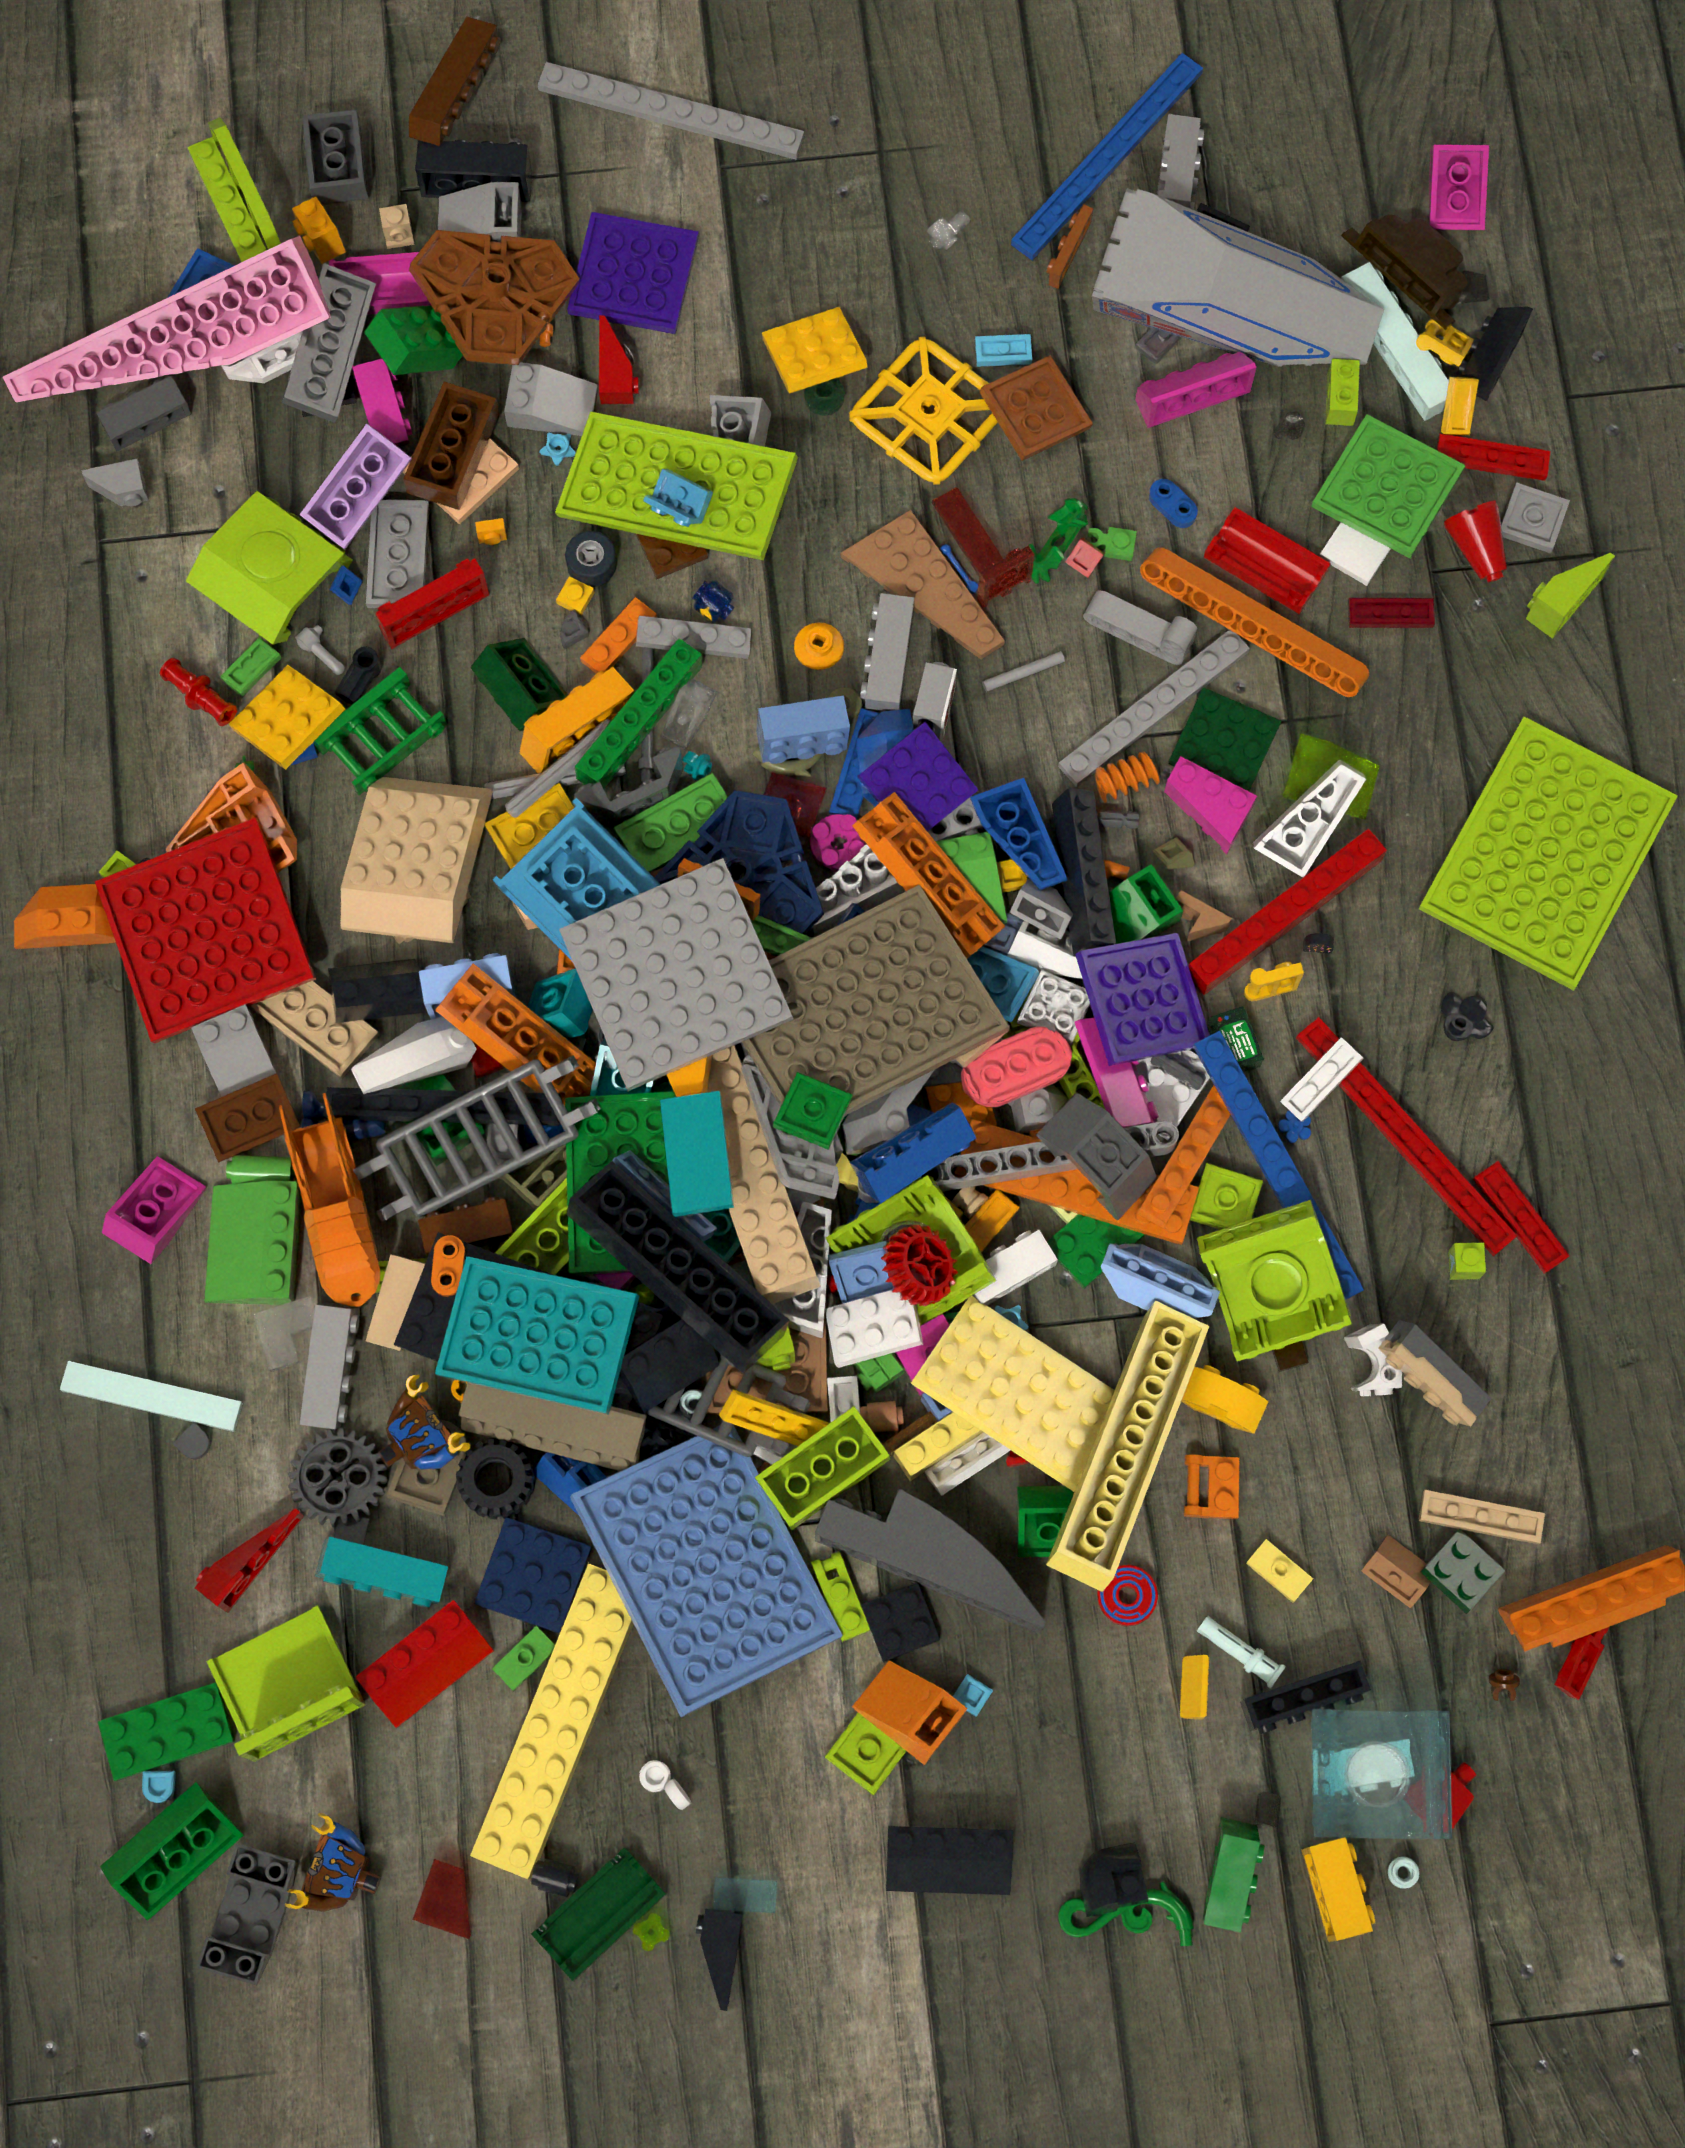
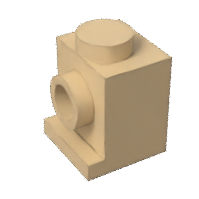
M407 204L379 208L387 249L414 245Z

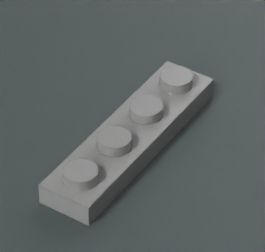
M639 616L636 646L670 650L680 638L701 654L748 659L751 628Z

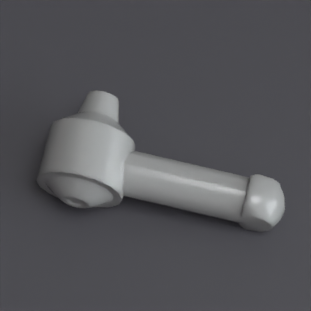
M319 625L313 628L305 627L295 637L298 646L308 652L312 651L336 675L342 674L345 670L344 665L320 644V635L323 629Z

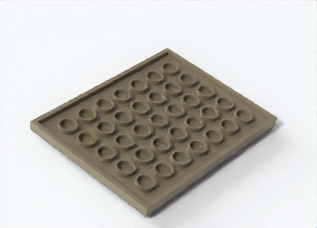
M918 885L769 960L793 1020L749 1038L742 1043L780 1107L796 1073L799 1072L853 1094V1099L845 1114L846 1116L1008 1032L1009 1025L925 892Z

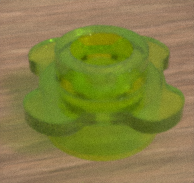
M651 1913L647 1920L642 1923H635L633 1926V1933L639 1936L642 1941V1948L645 1951H652L654 1945L661 1941L666 1942L670 1936L669 1931L664 1929L660 1922L661 1917L656 1913ZM650 1929L654 1930L653 1935L648 1934Z

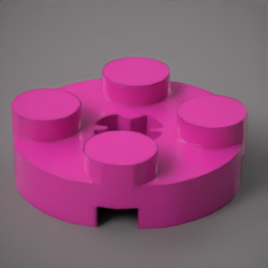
M849 814L830 815L813 827L810 848L813 858L819 865L838 872L839 868L846 861L849 862L860 852V849L866 845V842L860 838L857 831L852 827L857 821L854 816ZM841 837V839L844 838L847 841L844 843L843 849L838 850L837 846L832 847L831 843L834 842V838Z

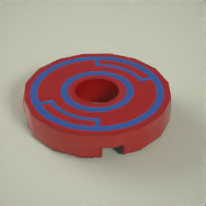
M1133 1565L1118 1566L1114 1579L1104 1591L1097 1590L1098 1606L1112 1623L1124 1627L1136 1626L1147 1620L1155 1610L1158 1600L1157 1586L1151 1575L1142 1568ZM1129 1587L1134 1590L1136 1599L1133 1603L1125 1604L1120 1600L1119 1591L1122 1588Z

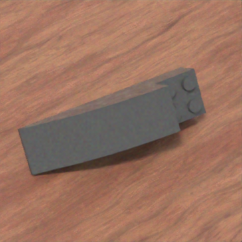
M899 1489L885 1523L881 1521L882 1516L875 1512L865 1510L864 1513L853 1510V1504L840 1498H837L835 1502L828 1500L815 1531V1542L1038 1634L1043 1630L1046 1623L1005 1567L973 1536L929 1504Z

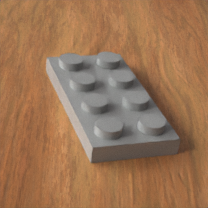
M381 500L372 512L366 591L367 608H378L389 601L392 604L425 586L429 519L428 500Z

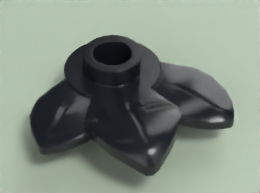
M1452 991L1444 997L1441 1003V1012L1446 1018L1443 1028L1445 1035L1450 1040L1462 1041L1468 1037L1483 1039L1492 1032L1494 1026L1489 1021L1483 1019L1487 1012V1003L1483 997L1470 996L1462 1000Z

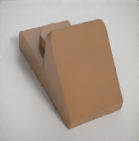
M1182 890L1179 892L1176 900L1183 909L1182 918L1196 921L1187 941L1226 932L1230 925L1231 917Z

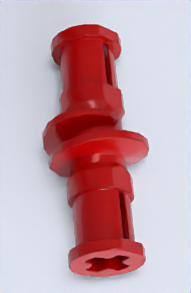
M170 658L162 665L159 673L164 681H170L182 694H186L185 704L188 708L192 710L202 709L204 712H208L215 718L219 726H225L234 719L237 707L233 703H227L214 689L209 687L210 677L207 675L197 677L191 671H187L182 667L181 662L177 658Z

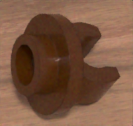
M1498 1669L1495 1673L1489 1675L1493 1699L1498 1701L1499 1692L1507 1689L1510 1701L1515 1700V1688L1520 1685V1678L1513 1671Z

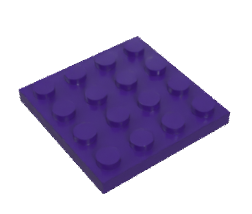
M591 212L576 272L580 280L570 296L567 308L568 314L599 320V315H605L608 322L676 334L699 239V232Z
M1178 933L1082 950L1075 954L1109 1066L1194 1049L1193 1045L1210 1036Z

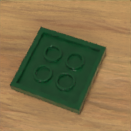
M1203 687L1168 764L1175 767L1181 756L1250 792L1279 729L1281 720Z

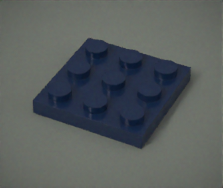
M506 1517L474 1604L560 1634L592 1547Z

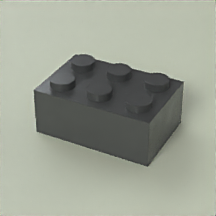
M357 109L302 115L309 189L312 198L317 197L321 204L369 199L362 130Z

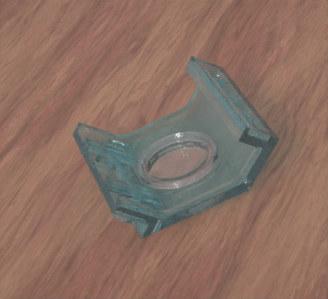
M1312 1709V1824L1314 1837L1452 1839L1450 1711L1421 1710L1401 1712Z

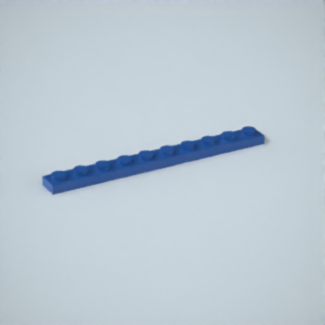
M1181 53L1011 239V245L1030 260H1033L1201 76L1203 67Z
M1219 1030L1195 1043L1193 1048L1282 1208L1311 1200L1324 1233L1345 1299L1347 1300L1362 1292L1364 1289L1221 1031Z

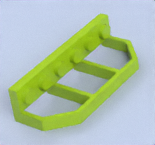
M219 117L208 122L212 137L187 148L242 263L267 251L257 230L260 229L268 250L281 244L233 138L226 124ZM219 145L221 146V148H222V150H223V153H224V155H225V157H226V160H227V163H228V166H229L231 175H230V173H229V171H228V169H227V166H226V164H225V162H224V160H223V158H222V156H221V154H220V152H219V150H218V148H217V146H219ZM240 189L242 190V192H243V194H244V197H245V200H246V203H247V206H248L250 215H249L248 210H247V208H246V206H245V204H244V202H243V200H242V198H241V196H240V194H239V192H238V190H240Z

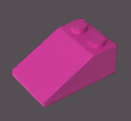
M1489 145L1431 146L1429 225L1435 230H1485Z
M157 1156L106 1213L102 1234L152 1264L177 1233L205 1192L206 1186Z

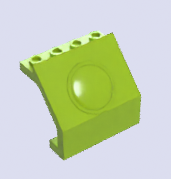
M256 491L203 545L186 582L268 642L277 644L288 640L291 631L286 627L294 612L329 574L339 571L341 566H345L348 569L353 559L345 554L343 548L325 540L322 533L304 525L297 515L283 510L276 500L265 497Z
M1311 1200L1197 1237L1203 1263H1206L1214 1287L1220 1291L1218 1299L1227 1323L1236 1361L1251 1359L1259 1354L1274 1349H1282L1287 1345L1302 1340H1309L1329 1331H1337L1352 1324L1347 1302Z

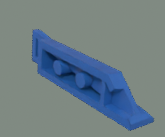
M549 1452L542 1456L533 1470L534 1475L576 1514L578 1513L570 1496L607 1478L595 1464L583 1461L579 1463L576 1459Z

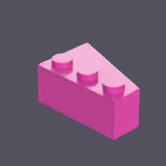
M383 359L353 366V372L369 425L397 446L408 444V436L413 434L408 418L402 419L400 409L405 408L401 392H394L392 382L397 380L396 375L392 374Z
M1181 756L1167 779L1164 790L1189 817L1191 816L1202 827V830L1207 835H1210L1221 846V850L1226 855L1251 813L1257 798L1251 792Z

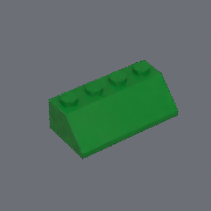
M195 1782L104 1862L100 1868L110 1885L148 1921L244 1835L218 1803Z

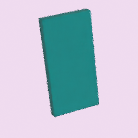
M720 1090L660 1100L673 1216L677 1217L734 1208Z

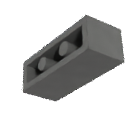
M172 376L160 378L154 381L151 386L141 391H134L127 398L117 403H110L96 413L116 452L191 415L188 405Z

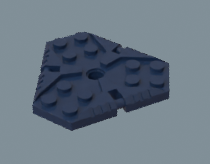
M734 790L697 831L700 835L694 843L688 840L654 877L661 885L678 878V865L684 858L702 866L723 858L732 879L738 871H747L745 877L740 880L733 879V882L743 887L751 888L760 894L759 916L806 935L824 915L808 863L802 857L804 850L789 804L783 798ZM709 844L713 849L706 855L702 850ZM792 861L793 865L783 867V862Z

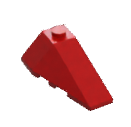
M296 1508L216 1561L210 1568L208 1566L205 1567L196 1579L198 1584L195 1586V1589L217 1607L229 1613L303 1519L304 1515Z

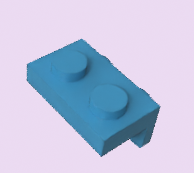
M662 469L653 495H645L643 501L652 505V511L662 515L669 514L674 517V522L689 527L690 524H702L713 492L669 469Z

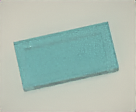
M715 1877L713 1910L775 1913L777 1881Z

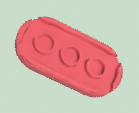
M1042 1026L1030 1028L994 1043L967 1067H963L961 1072L963 1088L966 1094L980 1105L986 1107L1005 1105L1062 1079L1070 1067L1072 1059L1071 1047L1066 1038L1057 1031L1053 1032L1048 1030L1047 1027Z

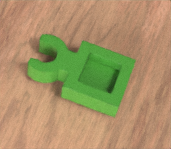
M1109 527L1108 534H1103L1097 528H1089L1088 536L1095 537L1098 540L1095 543H1090L1098 549H1105L1104 557L1132 561L1137 531Z

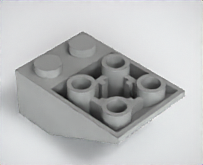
M490 182L439 197L438 230L490 235V241L496 242L501 241V236L520 237L521 194L518 182Z

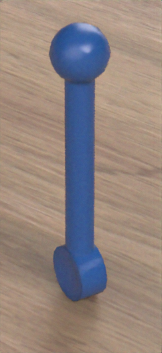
M948 544L942 545L940 548L941 553L947 555L966 582L969 592L971 594L976 593L978 584L971 581L951 553V546Z

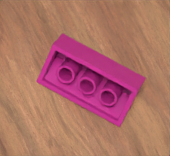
M1241 351L1235 354L1226 353L1212 362H1200L1189 370L1183 372L1174 371L1163 379L1157 381L1148 380L1142 383L1137 388L1135 400L1147 428L1250 393L1257 367L1255 362Z
M1095 1018L1075 1021V1026L1106 1111L1123 1128L1155 1123V1119L1159 1118L1153 1101L1148 1102L1145 1093L1149 1091L1147 1081L1143 1074L1139 1076L1136 1065L1140 1064L1139 1060L1109 1066Z

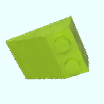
M1608 553L1553 576L1547 584L1542 582L1533 593V598L1527 605L1530 611L1526 620L1553 639L1604 578L1615 555Z

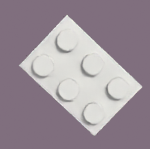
M890 1290L825 1309L834 1363L838 1368L923 1345L916 1305H910L908 1300H900V1292L896 1293Z

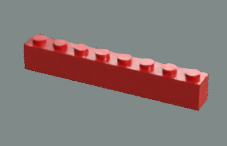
M1368 828L1190 962L1188 967L1195 986L1203 995L1207 994L1382 862L1387 849Z

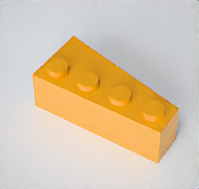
M614 667L606 672H598L589 683L583 687L581 685L575 687L568 697L562 701H554L545 712L539 716L535 714L525 722L519 753L537 773H543L549 763L556 758L558 760L577 741L583 739L605 719L612 721L634 694V689Z

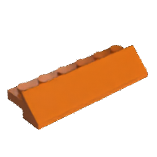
M895 792L852 825L860 838L866 842L878 860L884 864L905 891L918 885L921 886L966 959L1005 928V925Z
M474 963L435 1009L436 1012L510 1072L535 1059L539 1060L546 1070L574 1055L579 1066L574 1071L551 1082L557 1093L561 1094L564 1106L565 1098L590 1096L596 1063ZM534 1074L521 1079L536 1093H544Z
M1664 1545L1500 1607L1498 1612L1511 1635L1515 1634L1524 1652L1549 1642L1554 1648L1665 1606L1666 1598L1685 1591V1565L1680 1559V1550Z

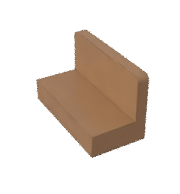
M1389 1535L1385 1537L1377 1551L1361 1570L1409 1608H1412L1431 1583L1421 1573V1570L1427 1563Z

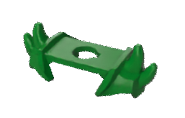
M1075 498L1065 499V504L1060 509L1047 516L1048 519L1057 522V527L1040 553H1036L1033 544L1028 545L1026 561L1023 563L1028 566L1029 575L1035 584L1039 583V577L1043 581L1050 582L1051 578L1048 570L1058 569L1065 558L1063 556L1081 527L1088 525L1085 510L1088 509V506L1084 502ZM1065 535V541L1059 547L1053 546L1056 540Z

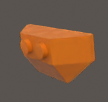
M96 884L40 887L14 920L15 949L116 943Z

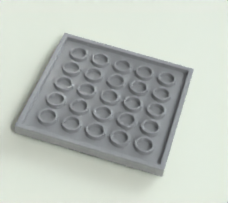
M723 858L559 929L628 1091L793 1020L791 1011Z

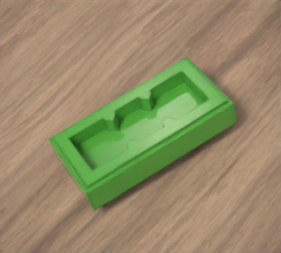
M259 637L220 677L230 688L243 697L281 659V655Z
M535 1626L492 1670L514 1692L552 1655L555 1644Z

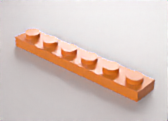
M1213 1085L1138 1212V1215L1163 1229L1231 1115L1215 1085Z

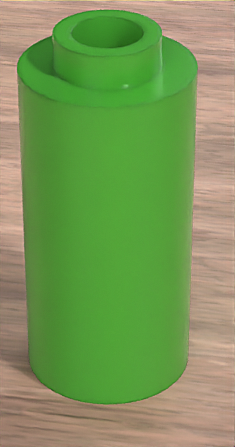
M234 1155L232 1161H227L226 1177L231 1179L232 1184L259 1181H294L295 1172L290 1157Z

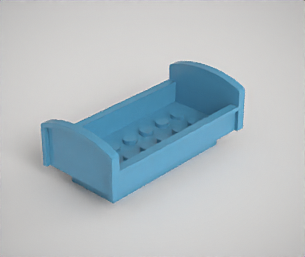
M577 798L572 801L575 808L501 880L497 876L493 879L497 887L571 961V956L559 931L560 928L661 885L587 811L586 807Z

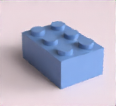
M844 695L758 708L756 733L762 763L778 764L790 758L809 759L816 754L836 755L843 750H847L850 724Z

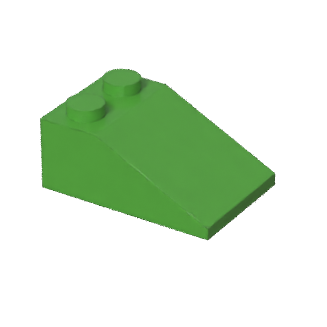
M984 832L935 841L1000 921L1007 923L990 834Z

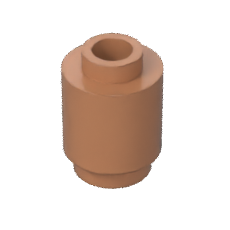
M895 1401L867 1403V1406L860 1407V1415L873 1433L898 1431V1424H903L902 1406H896Z

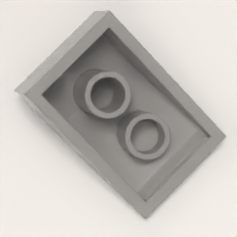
M522 362L519 365H512L504 410L507 427L582 436L590 411L594 412L598 384L543 365Z
M246 1004L191 1027L221 1097L276 1074L261 1035Z

